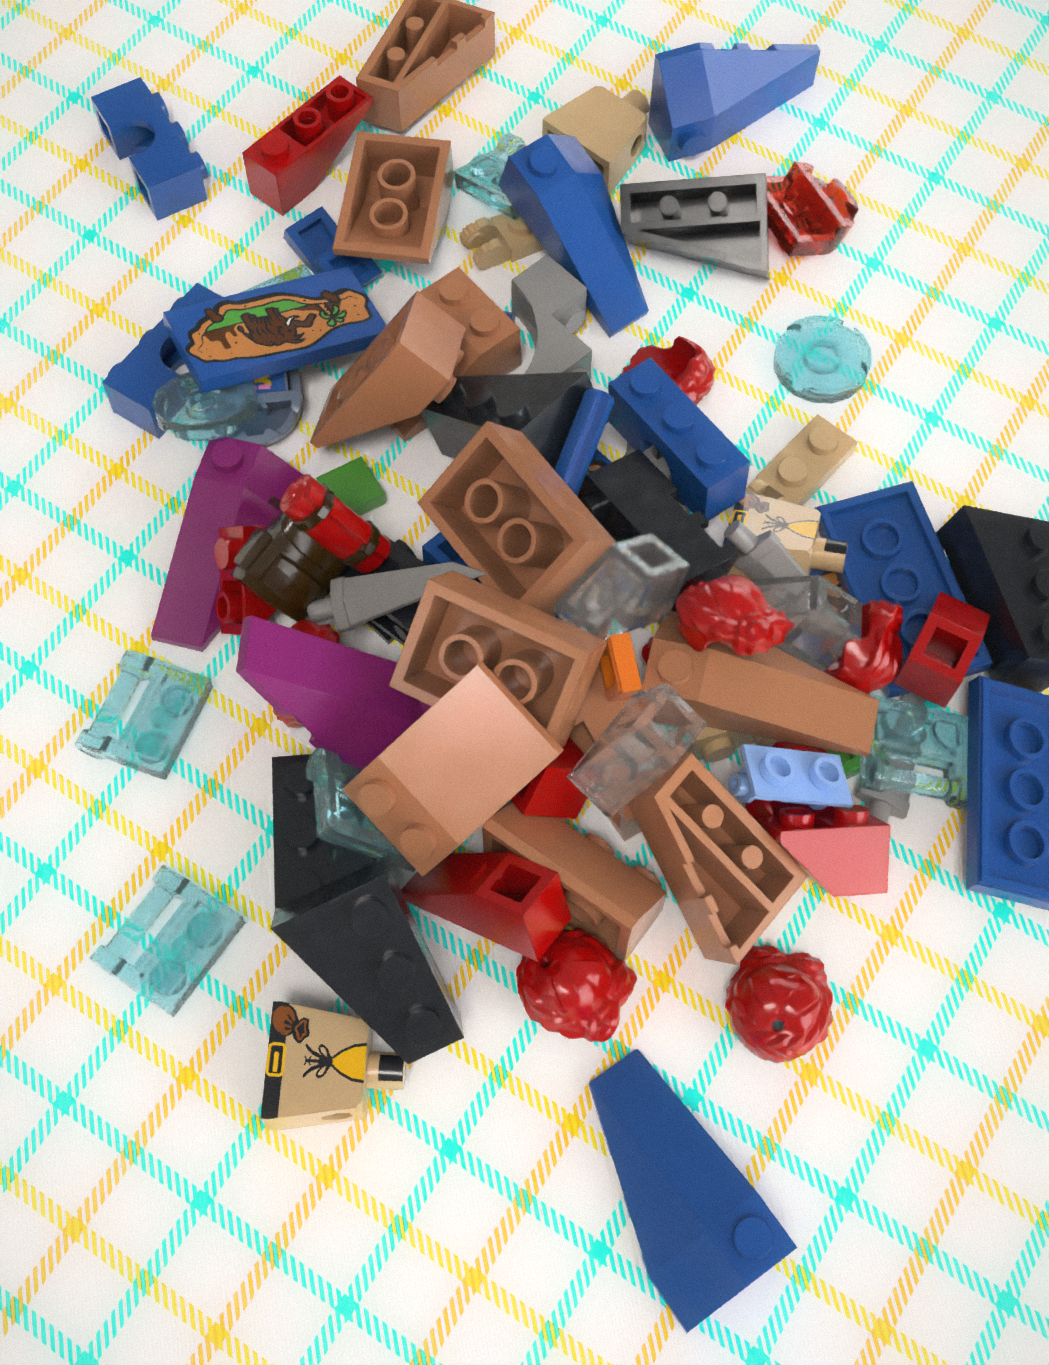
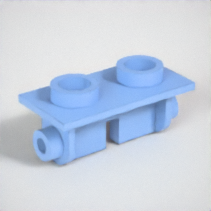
M742 744L740 749L745 766L739 772H733L728 780L729 793L732 796H736L743 803H750L753 800H775L784 803L809 805L815 810H823L827 806L851 808L854 805L840 755Z

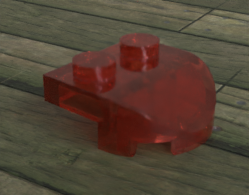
M794 161L786 176H766L768 228L776 237L779 247L789 257L826 255L836 250L855 224L854 217L859 207L852 193L840 180L833 178L829 183H826L812 175L814 170L812 164Z

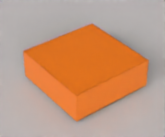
M630 632L611 635L606 639L608 643L599 662L605 694L609 702L629 699L642 690Z

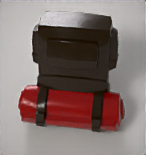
M304 474L286 488L281 500L274 496H271L268 500V503L280 513L273 517L263 530L256 528L251 533L247 542L233 561L236 565L230 575L255 597L290 619L299 622L309 616L307 607L313 601L323 599L329 595L330 581L337 578L339 574H342L347 566L353 567L360 573H369L377 569L389 555L391 542L380 532L377 525L370 520H364L337 498L328 485L319 483L310 474Z

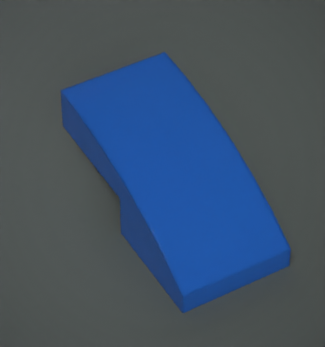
M323 206L284 230L283 239L313 274L349 266L362 288L379 278L382 274V271L372 258L333 254L332 248L337 225Z

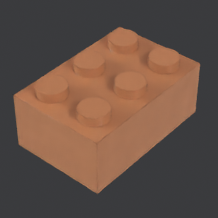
M486 421L417 502L467 566L487 573L477 577L482 584L554 617L620 548L617 542L521 431Z
M452 570L428 579L389 686L427 705L433 706L482 661L561 747H564L608 641Z

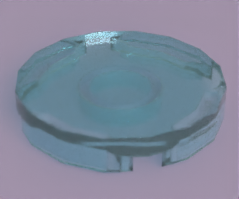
M812 315L795 320L787 326L786 332L782 335L780 334L773 353V370L780 384L790 393L811 403L832 404L849 399L862 389L872 366L871 347L864 334L855 327L852 331L849 327L843 326L844 320L833 316Z
M190 372L167 381L156 391L152 401L159 428L165 433L167 429L173 430L176 438L186 441H209L227 437L238 431L237 423L246 419L248 424L255 417L258 409L256 390L252 380L201 394Z

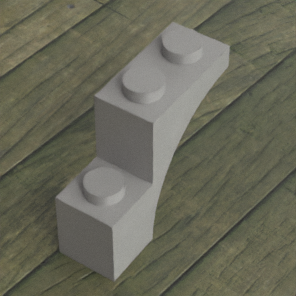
M547 254L511 280V311L515 312V315L526 327L535 347L533 359L524 374L587 372L591 379L592 349L573 334L585 320L587 288Z

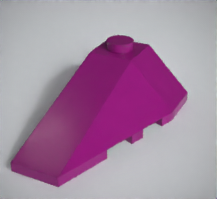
M217 434L211 435L193 480L151 632L153 641L203 652L221 631V623L217 618L215 608L216 598L220 593V569L217 567L214 558V548L219 538V527L267 526L273 517L280 513L268 503V500L271 496L281 500L286 488L303 475L263 445Z
M249 616L243 618L236 672L281 716L284 717L290 714L294 716L312 734L308 742L320 753L330 751L346 767L343 775L349 781L354 779L432 707L389 686L397 662L258 617Z

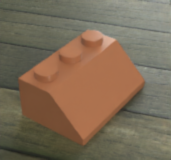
M511 803L494 814L482 826L483 853L511 852L558 872L571 915V920L567 925L572 929L580 928L588 934L596 936L609 948L617 959L626 962L663 910L667 892L661 888L660 880L653 873L639 865H634L631 868L613 856V849L602 838L592 833H587L584 836L569 826L566 818L523 815L515 804Z

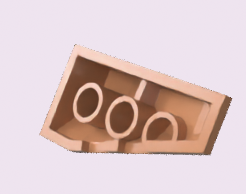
M667 610L653 638L643 679L641 696L644 715L859 756H870L879 700L776 647L769 648L763 654L755 653L750 657L739 656L729 646L721 642H713L707 646L706 650L698 652L681 635L676 621L678 613Z

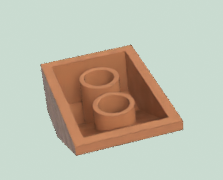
M358 131L332 248L333 254L429 265L447 217L454 181L451 141Z
M459 267L420 291L421 294L466 328L460 347L464 351V355L454 369L453 376L506 375L521 365L520 328ZM421 413L389 425L404 442H407L428 427Z
M417 290L332 386L310 443L317 448H321L417 416L432 400L437 403L442 402L451 392L457 380L452 374L464 355V351L460 347L466 328Z
M481 661L342 790L423 877L467 840L558 757L564 749Z

